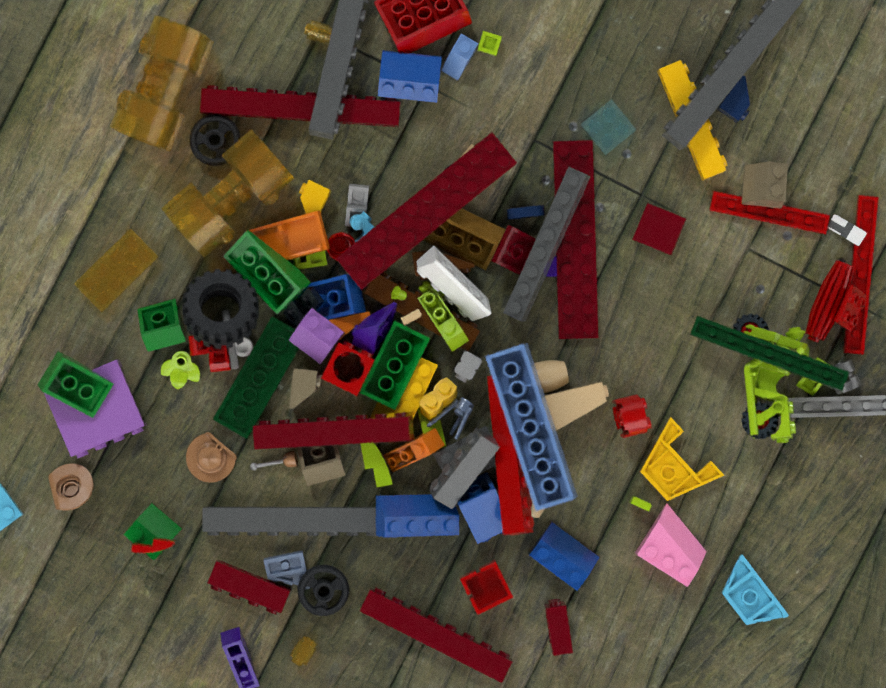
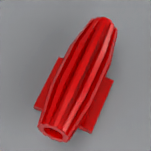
M836 260L826 275L810 310L805 334L808 335L807 339L819 343V340L824 341L835 322L850 332L857 325L858 315L866 304L867 295L851 285L855 269L853 266Z

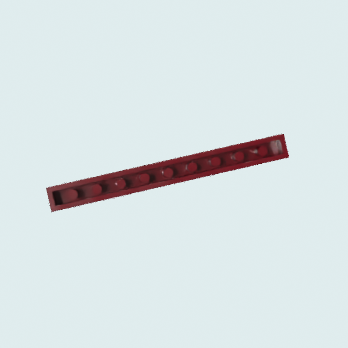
M207 85V89L201 88L200 113L206 115L218 114L223 116L311 122L317 93L306 92V95H298L297 91H286V94H280L278 90L266 89L265 93L258 92L256 88H246V91H238V87H226V90H221L219 86ZM347 95V97L345 96L342 99V103L345 105L343 115L338 116L337 122H340V124L399 128L401 104L397 102V98L386 97L385 101L377 100V97L365 96V99H357L356 95Z

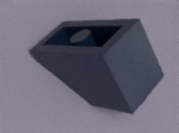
M744 75L717 108L718 111L735 123L740 119L743 121L750 112L747 110L750 106V100Z

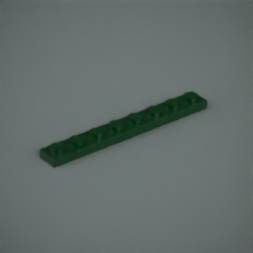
M699 316L696 317L690 333L693 337L839 391H843L849 375V371Z

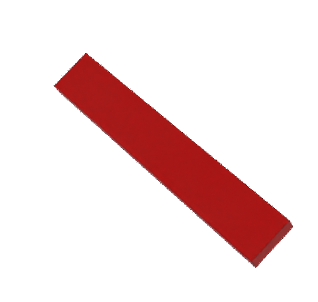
M717 191L712 193L709 211L824 235L827 233L830 218L828 214L784 205L781 209L742 204L741 196Z

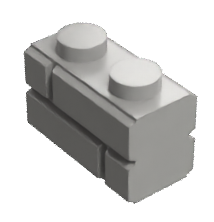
M467 351L463 353L460 358L461 362H458L454 369L456 372L455 377L463 382H466L467 379L472 380L476 373L475 369H478L482 363L480 358Z

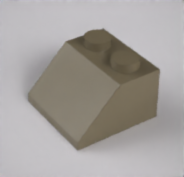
M768 161L745 165L742 204L781 209L786 200L788 164Z
M293 369L289 409L297 408L318 390V387L322 386V375H319V371Z
M338 445L297 447L302 473L307 486L346 476Z

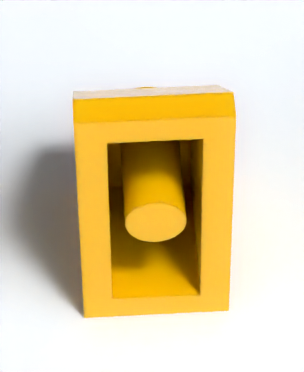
M308 180L307 183L304 182L299 193L302 194L300 198L306 214L314 211L322 212L331 190L311 180Z

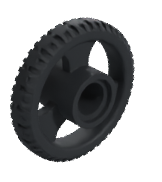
M212 114L201 118L195 123L190 132L189 142L193 154L199 161L210 166H220L230 162L237 155L241 145V135L238 127L231 119L223 115ZM219 122L218 129L209 130L205 135L199 132L205 124ZM228 131H232L234 136V144L230 152L224 150L226 145L224 135ZM212 136H220V143L218 145H211L210 139ZM206 144L211 150L216 151V159L204 156L199 151L198 146Z
M317 565L308 569L302 575L298 584L300 603L308 612L318 616H329L338 612L345 605L349 596V584L345 575L331 565ZM328 572L335 575L336 578L332 582L324 578L316 580L314 574ZM326 586L329 590L326 594H319V588ZM305 587L313 588L315 598L318 600L316 605L312 606L307 601ZM334 590H342L339 601L335 605L328 607L326 602L333 598Z

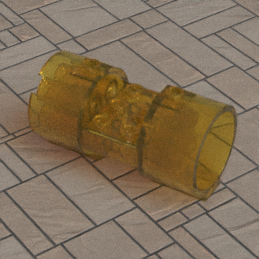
M154 15L148 32L140 41V49L138 51L142 56L148 58L149 62L144 66V74L136 86V93L123 89L122 93L119 94L117 110L110 128L128 137L170 152L185 116L173 108L186 76L200 78L214 41L191 27L173 21L170 22L168 18Z
M252 129L221 155L232 167L233 171L205 196L191 182L161 208L175 227L204 258L223 243L228 244L234 238L233 235L236 232L224 217L234 214L237 210L236 207L241 202L243 204L246 203L254 192L265 206L271 205L278 200L280 191L295 179Z

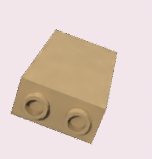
M602 382L545 395L556 431L607 402L606 397H609L607 386L603 385Z

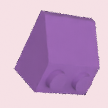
M311 308L289 341L321 364L345 332Z

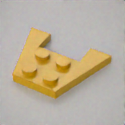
M671 417L668 419L640 470L642 475L666 501L724 476L712 461H709L695 473L678 455L670 444L684 431Z

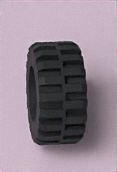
M214 269L213 273H210L208 270L203 272V277L196 276L193 279L194 284L189 283L186 293L183 294L182 298L184 324L187 325L189 334H194V339L197 342L203 340L204 345L210 347L211 344L215 345V349H221L223 345L231 348L235 342L238 345L241 344L243 337L249 338L252 330L257 326V319H259V300L255 288L251 287V282L248 279L243 280V275L238 272L235 275L232 274V270L226 269L225 272H220V269ZM226 296L235 300L239 304L240 310L234 318L224 322H216L208 319L202 313V306L213 297Z

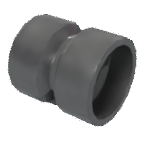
M851 359L833 365L849 371L848 376L850 378L846 380L843 391L836 390L837 394H842L861 386L858 375L853 373L855 367Z

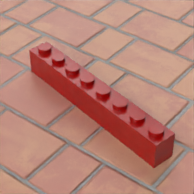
M487 376L493 438L496 439L500 447L495 453L503 535L512 536L533 533L534 519L531 515L532 499L529 496V488L492 376Z

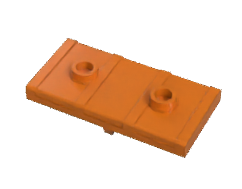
M314 211L249 230L286 260L330 249L320 211Z

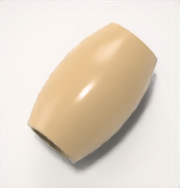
M547 360L534 363L544 393L552 392L569 383L564 361Z

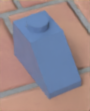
M460 34L441 71L458 81L478 48V43Z

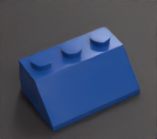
M382 50L378 97L437 103L442 57Z
M553 522L549 524L528 553L529 556L576 591L587 579L599 559V556Z

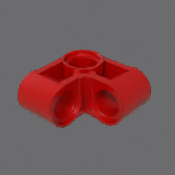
M194 335L188 336L190 356L209 353L210 372L231 370L226 345H223L221 349H215L212 344L210 347L205 346L203 340L197 342L194 339Z

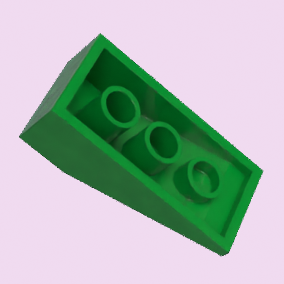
M249 230L223 256L238 273L243 275L244 279H248L251 282V287L255 288L258 295L276 314L285 310L311 284L297 267Z

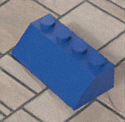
M432 494L376 496V536L459 535V514L456 506L451 509L435 500Z

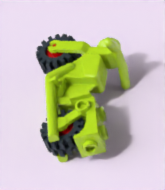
M756 314L742 315V318H738L736 324L734 323L733 325L737 331L783 348L797 351L799 354L809 357L808 345L799 342L805 334L801 327L789 328V332H786V336L769 331L765 320ZM752 359L744 366L747 407L741 418L743 429L749 436L755 439L771 437L777 443L789 442L788 439H793V433H796L795 421H791V413H794L793 401L789 402L787 396L777 392L776 385L782 377L789 376L790 372ZM757 398L773 402V404L770 406L767 403H757ZM778 416H779V417H781V424H780V427H779V429H778V431H777L776 428H777L778 425H779V423H778V420H779Z

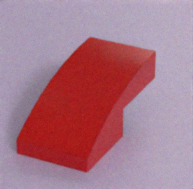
M154 538L153 545L134 543L132 544L131 552L150 553L161 551L175 545L176 540Z

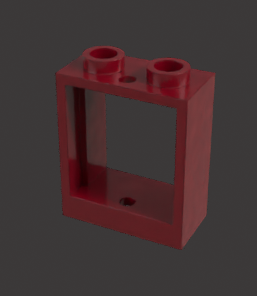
M560 599L548 600V604H544L551 652L553 656L573 653L566 604L564 601H560Z

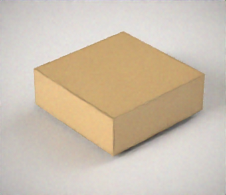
M417 309L402 317L401 320L404 325H407L420 318L422 314Z

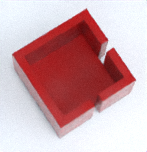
M496 560L479 567L480 572L478 573L475 569L460 577L467 595L472 593L469 599L477 615L513 598Z

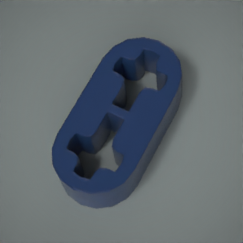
M544 205L507 209L508 220L545 215Z

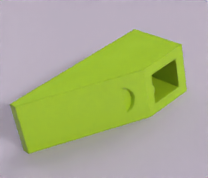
M434 288L417 298L452 352L469 341Z

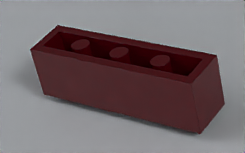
M221 560L216 561L207 582L211 585L210 588L215 591L222 592V590L230 592L229 596L238 600L241 597L247 599V603L255 607L262 605L266 607L267 612L277 615V612L282 613L291 589Z

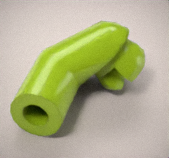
M424 281L418 289L424 294L433 287L431 282ZM437 291V293L444 302L446 300L444 297L445 294L441 291Z

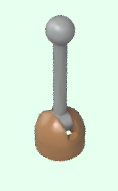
M295 451L286 453L281 460L260 464L251 463L250 469L255 471L260 467L281 463L291 468L298 467L297 454Z

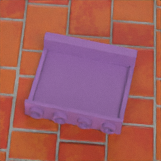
M114 360L93 369L94 372L114 384L94 418L44 393L71 457L76 455L77 458H81L89 454L87 450L95 447L97 451L106 447V442L113 440L116 443L125 439L124 435L131 432L132 435L144 431L142 427L147 424L144 423L121 369L120 360Z

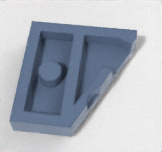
M303 550L264 558L266 574L269 580L282 581L289 585H298L302 575L307 571Z

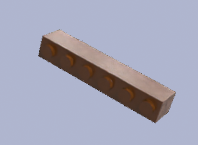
M384 272L370 282L364 294L386 306L393 302L397 303L396 312L403 316L419 309L422 316L414 322L442 337L417 299L423 294L418 291L415 294L408 291L409 286L400 281L397 284L390 281L392 277ZM396 286H399L401 290L407 293L405 300L401 301L391 298V293ZM451 310V314L469 340L460 348L469 352L480 332L477 329L478 325L469 320L467 323L460 320L461 316Z

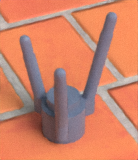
M463 397L459 401L454 399L446 409L427 424V427L432 426L451 409L455 408L454 413L459 417L450 430L449 435H453L460 424L455 435L457 440L470 413L473 411L474 405Z

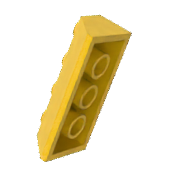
M421 357L396 409L394 410L377 402L370 418H375V414H387V417H395L394 413L406 412L407 416H413L414 418L419 403L424 397L438 365Z

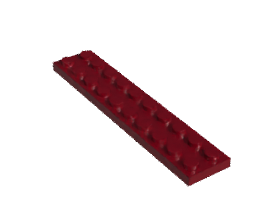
M491 132L336 259L362 290L514 167L517 162L494 133Z
M593 140L553 141L554 198L568 167L590 176L556 253L558 339L599 338Z

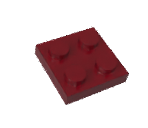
M508 225L491 261L520 275L536 239Z

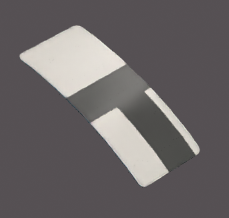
M836 214L828 224V229L857 246L861 244L867 234Z

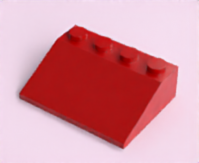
M463 0L374 1L398 52L412 53L472 24L468 9Z

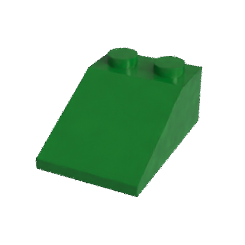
M57 351L37 385L42 392L94 418L114 384L75 359Z

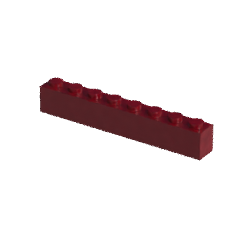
M406 412L394 413L395 417H387V414H375V418H367V415H355V419L348 420V416H336L334 421H329L328 417H319L317 422H309V418L297 419V423H290V419L278 420V424H271V420L259 421V425L253 426L254 450L414 440L413 416H407Z
M370 588L359 610L360 612L500 683L503 682L513 662L509 658L510 654L502 650L499 652L493 650V646L487 642L482 641L479 643L475 641V637L467 632H464V634L457 632V628L449 623H446V625L439 623V618L431 614L428 617L421 614L422 610L413 605L410 608L405 606L403 600L395 596L393 598L386 596V592L380 588Z

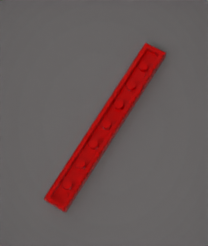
M858 195L855 226L867 234L859 246L853 243L851 266L855 269L851 285L867 296L866 304L859 312L857 325L853 327L851 332L845 329L843 353L864 355L879 197Z

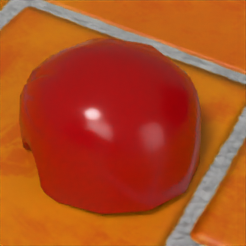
M346 232L334 233L328 239L330 249L327 252L332 259L338 261L336 258L356 243L355 239Z

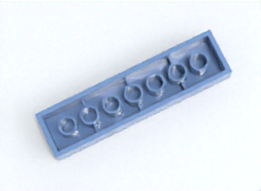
M528 343L486 356L535 510L538 511L577 498L578 496Z

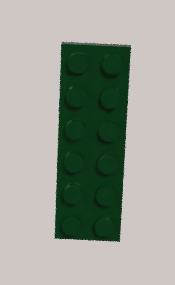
M273 316L271 317L213 417L214 421L248 439L253 426L256 425L299 351V348L289 341L296 329Z

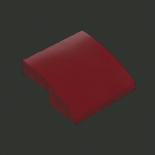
M647 203L632 240L672 256L687 219Z

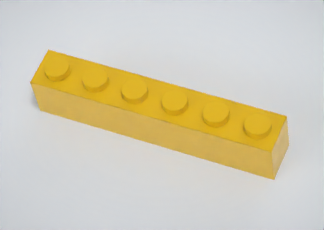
M681 60L662 67L657 71L676 117L678 116L676 111L682 104L687 105L690 101L688 96L696 89L694 82L690 83L687 76L690 72L686 63L683 64ZM707 119L687 144L702 181L725 172V167L728 166L724 155L720 156L718 151L720 145L717 138L711 134L712 125L709 119Z

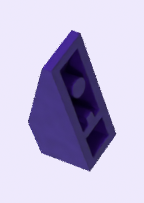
M240 627L221 632L222 648L238 687H259L260 684Z

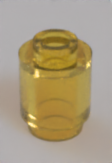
M311 20V23H306L304 34L307 35L306 39L325 44V42L329 43L332 27H329L330 25Z
M304 635L290 654L292 657L291 661L300 667L302 664L307 665L316 651L317 643Z

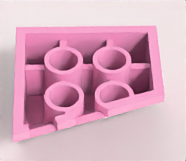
M666 503L635 554L688 587L698 572L707 551Z

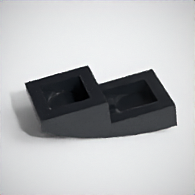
M313 286L308 287L298 300L290 303L283 314L292 327L296 328L310 309L313 308L316 311L324 300Z

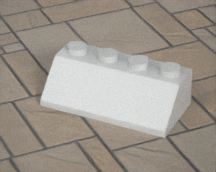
M435 246L430 248L416 261L417 272L424 279L427 277L436 291L443 292L445 299L451 305L455 304L459 308V313L464 318L468 317L475 321L491 314L488 298Z

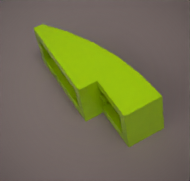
M361 443L365 469L373 468L376 486L393 485L390 470L378 446L375 443Z

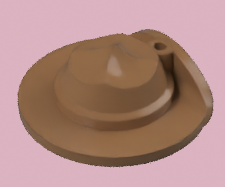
M210 432L195 438L189 445L186 453V462L190 472L197 479L204 482H218L226 478L232 472L237 459L236 454Z
M65 464L56 468L49 475V483L57 510L69 511L79 508L87 502L93 492L94 482L92 475L82 465Z

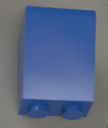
M486 472L474 480L457 502L477 544L487 542L491 537L503 533L499 496Z

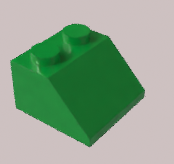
M176 299L137 309L141 337L148 352L186 342Z
M151 503L124 533V536L133 544L153 545L154 538L173 540L182 528ZM164 550L145 554L152 560H156Z

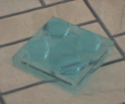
M612 99L581 124L582 128L605 156L636 131V128Z

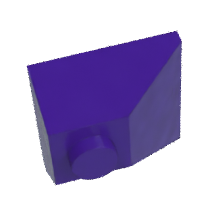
M393 302L366 317L360 325H356L352 331L354 336L352 344L374 354L390 331L394 322L397 303Z

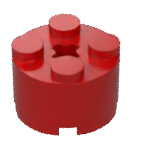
M638 394L613 400L612 403L616 404V407L612 408L617 429H622L623 431L620 434L622 438L646 433L651 428L650 418L646 417L645 413L647 404L644 397L640 398Z

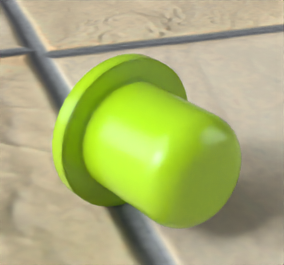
M396 286L391 293V298L394 300L399 299L403 301L407 297V293L401 290L399 286Z

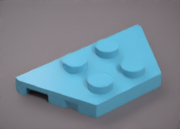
M741 554L721 592L746 625L788 617V613Z

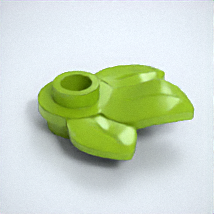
M177 351L172 356V359L163 363L161 375L170 376L171 384L178 390L187 383V380L199 382L200 370L192 362L189 353ZM179 358L184 359L185 363H184V364H180V363L178 362V359H179Z

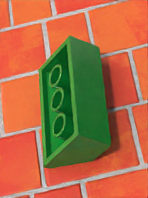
M394 321L359 393L395 410L430 338Z

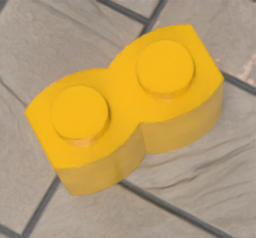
M447 377L440 380L435 385L433 391L427 393L419 403L420 413L429 421L434 419L457 398V386Z

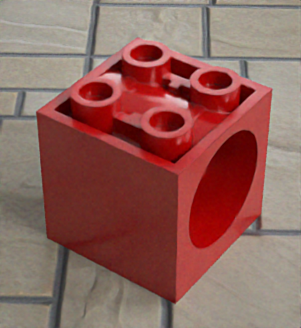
M344 341L343 344L338 342L321 379L358 396L375 359H372L373 354L363 349L361 353L354 350L356 346L347 341ZM349 352L357 354L361 358L359 360L361 366L364 367L362 376L359 379H351V383L341 380L338 377V369L335 368L337 359L340 356H348Z

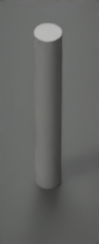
M229 310L221 311L223 322L231 319ZM233 343V347L228 348L231 369H237L239 364L235 343Z

